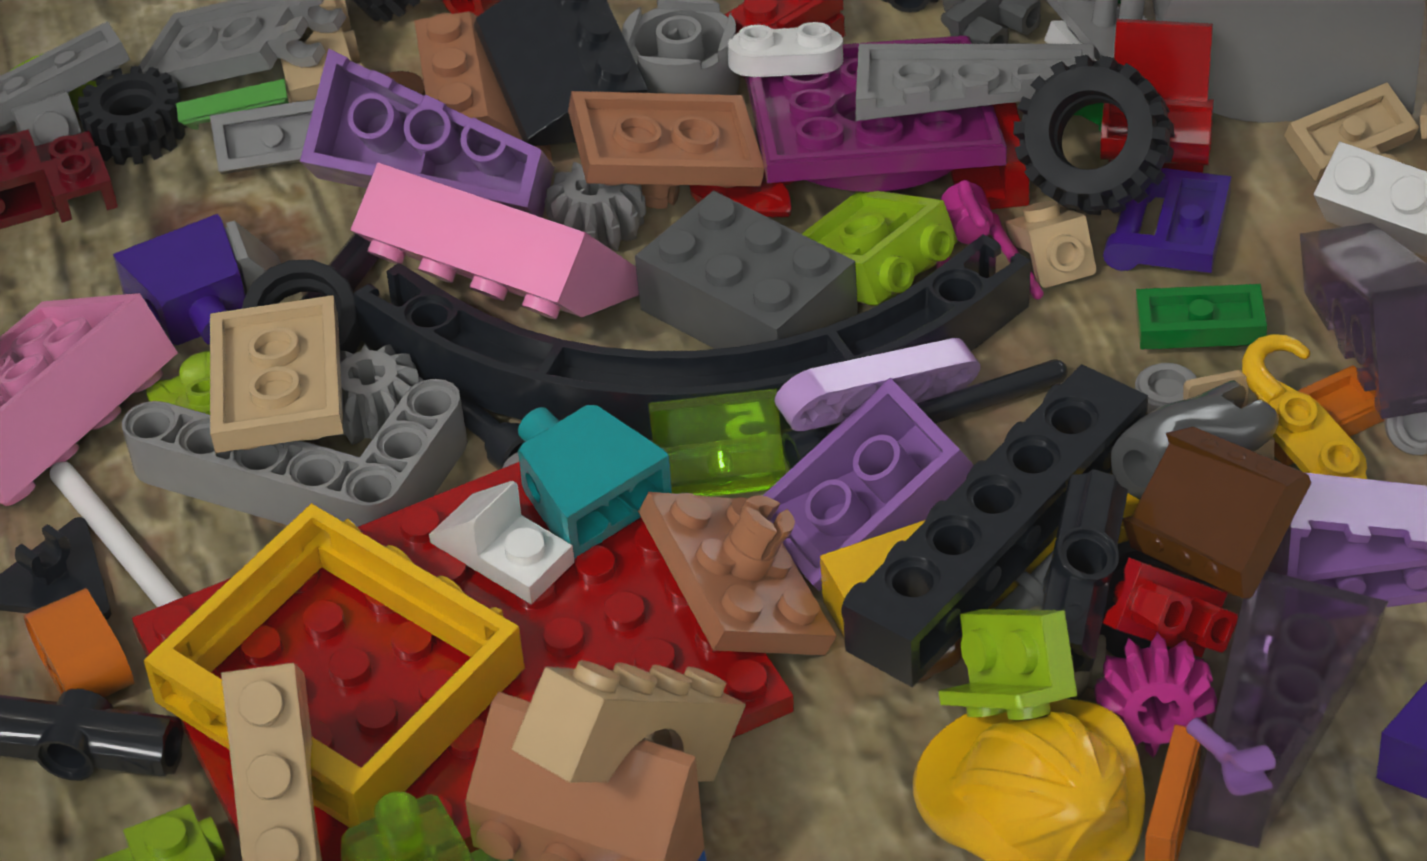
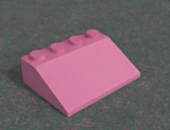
M381 163L376 165L350 229L371 242L367 252L394 264H402L405 256L421 261L418 268L419 271L449 283H453L455 275L459 274L472 279L469 287L472 290L500 301L505 300L507 292L524 297L522 307L555 320L560 310L579 317H585L639 295L636 266L586 232Z
M140 293L42 301L0 336V504L10 506L27 497L36 486L33 481L55 463L65 462L78 451L79 446L77 442L90 430L99 429L113 421L121 413L119 405L132 393L141 392L155 384L163 375L161 368L178 354Z

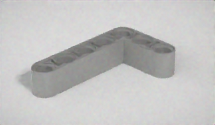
M441 379L424 380L413 385L405 393L360 457L301 440L259 446L250 450L240 449L215 453L210 435L209 414L160 401L141 403L129 410L122 420V430L134 473L140 481L285 525L291 523L311 503L343 522L348 518L358 527L433 497L468 444L459 390L453 383Z

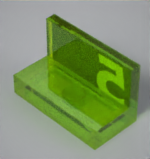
M777 389L649 403L653 443L669 454L672 494L691 493L697 496L711 497L769 490L786 474L779 409L774 401Z

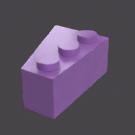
M1306 473L1310 477L1311 485L1267 568L1283 620L1427 602V486Z

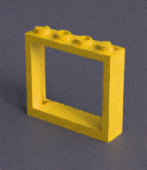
M311 503L144 659V664L155 702L230 750L222 679L211 672L321 567L471 657L362 768L312 737L311 781L314 805L360 835H363L492 703L497 693L502 692L525 669L518 625L503 617L501 609L496 607L487 608L465 595L461 588L451 579L444 576H433L413 564L409 557L397 547L381 545L361 533L359 528L348 518L343 522Z

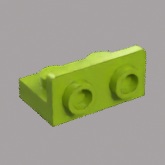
M980 609L960 614L963 634L961 653L968 667L970 683L938 690L940 705L965 706L968 717H985L1007 712L1009 720H1024L1049 715L1050 702L1077 696L1065 610Z

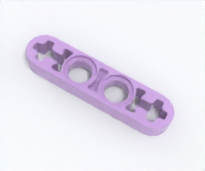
M951 338L802 371L780 388L774 401L793 430L806 431L843 422L890 377L917 404L967 387L978 375L980 363L963 340Z

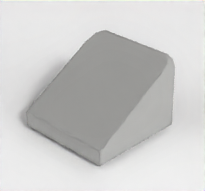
M236 221L226 223L225 231L240 272L246 297L252 283L267 269L281 264L276 253Z

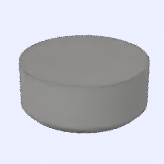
M1159 363L1151 365L1139 373L1135 381V389L1148 395V413L1164 405L1183 400L1184 383L1197 377L1184 366L1174 363Z

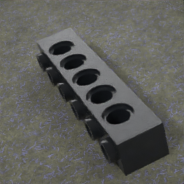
M1083 364L1062 384L1057 383L1053 385L1047 392L1042 404L1024 422L1019 421L1014 424L1004 442L985 461L980 460L971 468L965 482L946 501H938L931 508L925 522L906 541L897 542L889 551L885 562L865 582H859L850 589L841 609V616L844 622L845 651L913 688L963 635L960 614L988 609L1056 538L1067 484L1071 475L1085 474L1092 469L1113 475L1111 450L1117 439L1129 427L1148 414V395Z

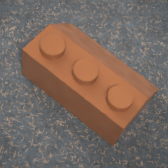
M471 12L457 14L442 13L431 18L414 20L425 94L445 103L447 107L470 118L474 117L522 140L474 28V23L478 16ZM550 145L535 146L541 149L547 158L552 161Z
M501 692L497 693L491 703L465 800L474 847L480 848L489 856L503 861L510 859L514 861H698L704 851L696 756L642 739L626 755L608 782H568L511 750L531 702Z

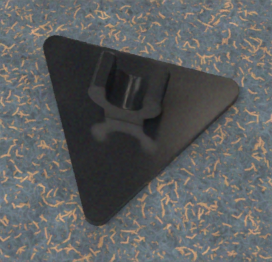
M82 517L72 519L58 531L49 524L45 525L42 528L45 540L32 550L22 543L15 549V559L17 562L0 574V611L29 613L86 588L104 618L107 620L112 614L88 525Z

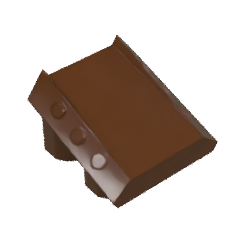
M1193 426L1166 433L1169 445L1132 516L1124 517L1122 520L1130 547L1153 557L1189 578L1197 577L1233 596H1239L1243 599L1252 598L1311 485L1309 475Z

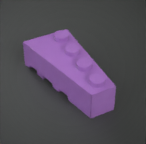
M328 48L300 162L318 179L367 188L377 163H381L543 217L545 198L547 197L546 189L550 187L555 167L541 149L474 117L470 118L447 107L443 102L426 94H419L396 83L394 79L373 69L371 71L356 64L346 56Z

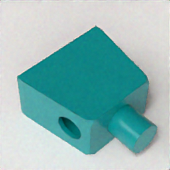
M586 405L561 421L547 408L539 407L530 411L519 425L518 434L525 441L518 450L521 480L525 494L551 533L573 545L574 559L639 519L641 516L638 511L648 492L672 493L669 454L597 405Z

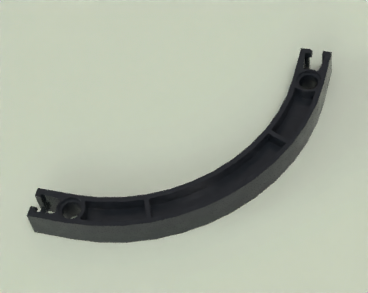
M983 234L933 273L903 293L866 312L827 327L784 339L740 347L696 351H646L602 347L563 340L523 329L485 314L455 298L401 263L386 271L391 303L378 297L380 295L379 289L371 284H366L354 292L361 340L377 350L391 344L396 354H410L411 360L418 370L419 377L427 380L441 379L451 382L457 387L460 395L472 400L480 407L519 420H523L530 411L544 407L561 421L586 405H597L648 440H656L652 404L773 391L775 399L780 388L802 371L951 338H960L972 351L1029 307L1031 260L1016 253L1011 257L1010 264L996 273V257L1001 254V246L997 241ZM775 405L777 431L791 428Z

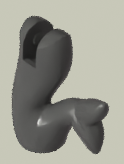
M1235 380L1228 381L1198 396L1176 401L1155 409L1129 427L1117 439L1111 450L1113 475H1116V479L1121 486L1128 489L1130 495L1140 500L1169 445L1166 433L1193 426L1254 452L1266 444L1275 434L1279 423L1278 414L1273 407L1261 399L1242 408L1246 398L1245 387Z

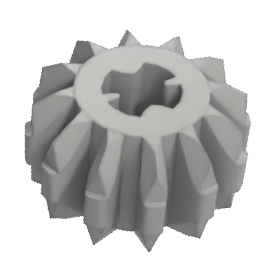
M573 162L571 172L555 173L554 184L546 189L545 207L546 215L550 221L586 232L613 250L618 251L621 240L630 241L637 239L638 228L645 223L646 202L645 196H642L641 184H620L617 186L586 184L582 165L577 162Z
M366 343L362 351L355 354L341 351L340 370L344 434L339 435L347 436L351 445H355L365 438L373 440L405 393L413 385L423 381L419 377L418 370L412 362L410 354H396L391 344L385 345L377 351L371 350Z

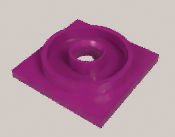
M967 35L843 44L842 65L828 73L769 77L745 76L767 183L807 180L822 186L841 190L863 192L891 191L931 182L954 169L1006 165L1007 147L993 105L856 121L859 44H972L970 37Z

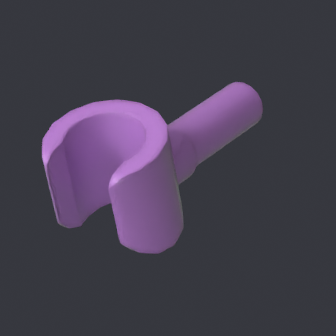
M1194 718L1189 722L1186 728L1187 732L1209 750L1216 760L1222 764L1223 778L1230 793L1240 796L1273 789V784L1264 773L1266 770L1274 769L1276 764L1275 758L1267 746L1260 745L1237 750L1234 745L1227 743L1199 718Z

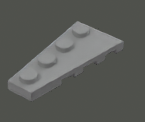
M859 44L856 121L1019 102L1023 96L1031 99L1036 92L1031 83L1039 75L1046 81L1054 74L1050 68L1051 66L1060 61H1063L1067 66L1074 65L1075 56L1088 55L1094 61L1093 44Z

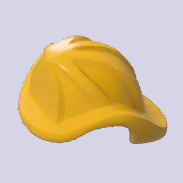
M1062 699L1049 703V715L1024 720H1009L1007 712L985 717H968L966 713L939 731L919 757L913 776V796L921 817L929 828L945 842L962 848L984 861H1130L1139 844L1145 818V787L1138 751L1124 722L1115 713L1100 705L1080 700Z

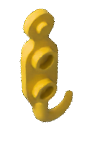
M1279 334L1263 336L1251 343L1242 358V372L1247 376V385L1256 395L1257 400L1266 401L1278 414L1279 423L1273 435L1275 442L1302 472L1367 479V462L1363 452L1319 402L1310 395L1299 392L1276 380L1265 367V358L1274 351L1291 352L1305 360L1310 357V350L1299 340Z

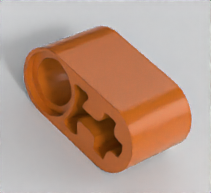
M86 588L23 615L34 647L60 695L70 689H84L102 697H107L134 685V677L122 647Z

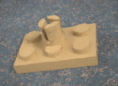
M334 295L210 314V435L215 453L240 449L250 450L259 446L299 440H316L326 436L344 434L338 313Z

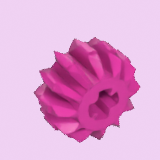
M1158 633L1155 635L1149 648L1141 649L1139 645L1128 638L1127 644L1124 647L1126 658L1106 655V660L1103 664L1105 677L1096 679L1097 684L1094 687L1096 703L1115 713L1128 728L1135 746L1144 742L1146 751L1153 759L1161 744L1170 743L1174 725L1187 727L1191 720L1199 718L1208 726L1206 715L1214 713L1217 705L1215 690L1211 687V682L1213 681L1211 670L1204 661V658L1195 659L1193 649L1188 646L1185 640L1167 650L1165 639Z

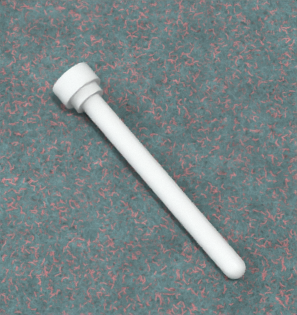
M66 461L52 465L50 478L82 518L86 520L87 524L155 606L160 607L182 598V595L76 469Z

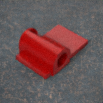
M1117 19L1114 59L1121 65L1127 63L1137 69L1154 86L1159 95L1164 99L1170 111L1167 113L1169 120L1174 124L1175 137L1170 138V146L1174 150L1171 163L1164 162L1162 168L1203 173L1204 166H1209L1211 155L1214 99H1208L1213 24ZM1104 103L1100 156L1101 159L1109 160L1108 163H1110L1119 155L1125 145L1128 135V123L1124 113L1113 104Z

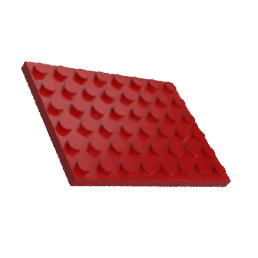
M519 462L358 526L361 533L385 547L388 545L397 547L409 557L413 564L433 576H444L451 579L461 588L465 595L487 608L496 607L501 609L504 618L519 626L525 669L501 693L531 702L545 667L576 669L579 661L591 662L612 671L616 663L628 664L645 672H650L652 665H659L681 674L685 673L687 667H694L709 672L725 681L726 686L723 692L746 704L732 738L794 712L793 694L766 653L717 651L712 649L641 517L574 559V563L532 604L430 543L429 534L469 496L509 481H514L518 484L521 515L551 532L525 494ZM321 567L211 673L222 679L221 673L295 663L305 675L312 737L362 768L471 657ZM231 578L132 617L135 633L146 655L148 656ZM491 704L363 835H360L314 805L322 861H454L479 850L480 848L474 847L472 843L465 800ZM181 719L183 729L240 842L230 750Z

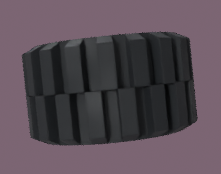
M1088 55L1075 56L1074 65L1067 66L1063 61H1060L1051 66L1050 68L1054 73L1045 81L1039 75L1031 83V86L1036 90L1032 98L1022 97L1018 109L1024 113L1022 122L1014 121L1013 135L1020 139V146L1015 147L1018 160L1027 169L1024 171L1025 174L1044 194L1059 202L1063 207L1074 211L1077 209L1083 210L1088 215H1101V210L1108 209L1113 213L1127 210L1125 203L1133 199L1139 204L1149 196L1145 190L1153 182L1159 186L1165 177V174L1161 171L1164 162L1171 163L1174 152L1170 146V138L1175 137L1174 124L1169 120L1167 113L1170 111L1164 99L1137 69L1127 63L1121 65L1112 57L1101 55L1100 61H1093ZM1109 103L1115 105L1124 113L1128 123L1127 139L1119 155L1107 165L1096 169L1086 170L1073 166L1064 156L1062 148L1064 129L1070 118L1077 111L1091 104Z

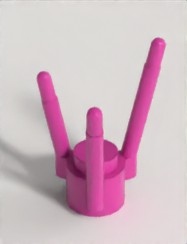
M963 180L944 192L941 200H944L957 240L964 244H971L983 234L986 236L988 234L992 235L994 240L1000 244L1003 254L1010 263L1011 257L1019 252L1003 229L998 214L991 211L984 190L975 183ZM950 256L944 261H938L936 263V270L950 260ZM1030 272V294L1034 299L1038 300L1043 297L1044 293L1035 276Z

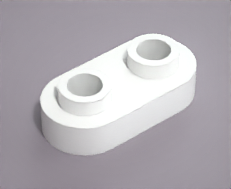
M809 22L800 25L798 28L771 29L765 25H749L742 28L738 34L734 35L733 39L728 41L729 68L733 72L747 77L824 74L838 69L843 63L842 36L838 32L831 30L827 24L820 22Z

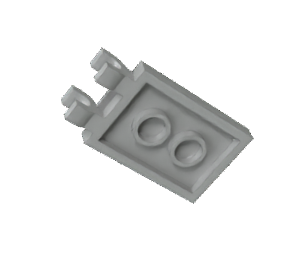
M230 0L187 10L171 16L139 66H141L142 73H146L149 67L158 68L160 75L167 72L172 76L173 82L176 81L179 89L269 70L273 67L276 60L280 58L299 67L318 65L326 52L320 42L304 44L298 39L302 37L307 27L321 33L338 31L346 19V15L341 8L325 10L319 5L324 0Z

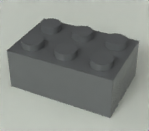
M714 190L635 255L641 310L714 349L740 347L784 339L827 327L858 315L855 260Z

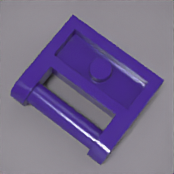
M1162 168L1161 171L1165 174V177L1159 186L1153 182L1145 190L1149 195L1139 204L1134 199L1125 203L1127 210L1121 211L1115 233L1107 238L1103 252L1104 261L1111 268L1120 271H1128L1137 264L1185 271L1212 273L1231 195L1232 176ZM1155 197L1164 198L1155 235L1140 234L1147 204Z

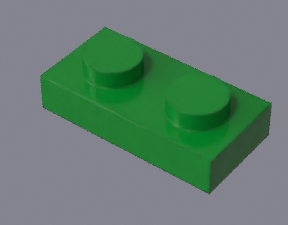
M1261 284L1136 289L1135 309L1140 350L1250 345L1256 339L1267 336V321Z

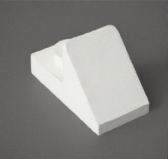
M514 481L473 493L429 534L431 544L530 604L574 563L573 545L521 515L518 484Z

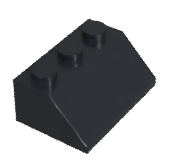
M501 0L476 17L474 28L521 138L528 144L542 146L576 143L568 111L571 91L647 93L648 91L607 0Z

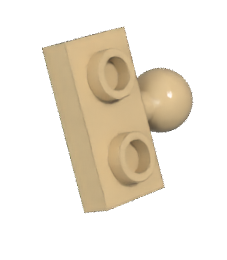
M1388 82L1289 123L1284 137L1314 181H1318L1322 178L1339 141L1402 163L1400 159L1391 154L1381 153L1413 140L1419 126Z

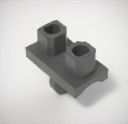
M942 0L945 12L941 15V21L948 28L950 35H967L970 37L972 44H1008L1009 28L1027 36L1039 27L1041 22L1040 0Z

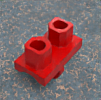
M1128 558L1124 568L1125 581H1120L1114 590V596L1118 601L1107 611L1103 621L1104 624L1150 641L1158 633L1165 639L1166 646L1171 648L1185 640L1188 646L1193 649V654L1201 658L1206 648L1220 653L1227 649L1238 621V614L1222 607L1227 593L1158 567Z

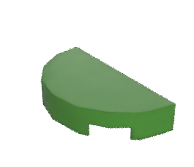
M279 79L176 103L178 121L191 129L199 130V124L211 122L210 115L287 104L289 99L285 79Z

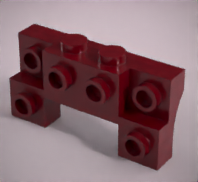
M29 129L13 134L0 135V229L55 214V207L61 223L73 220L68 200L96 191L100 192L107 211L118 208L110 176L98 146L95 147L89 131L76 135L61 136L52 142L35 146Z

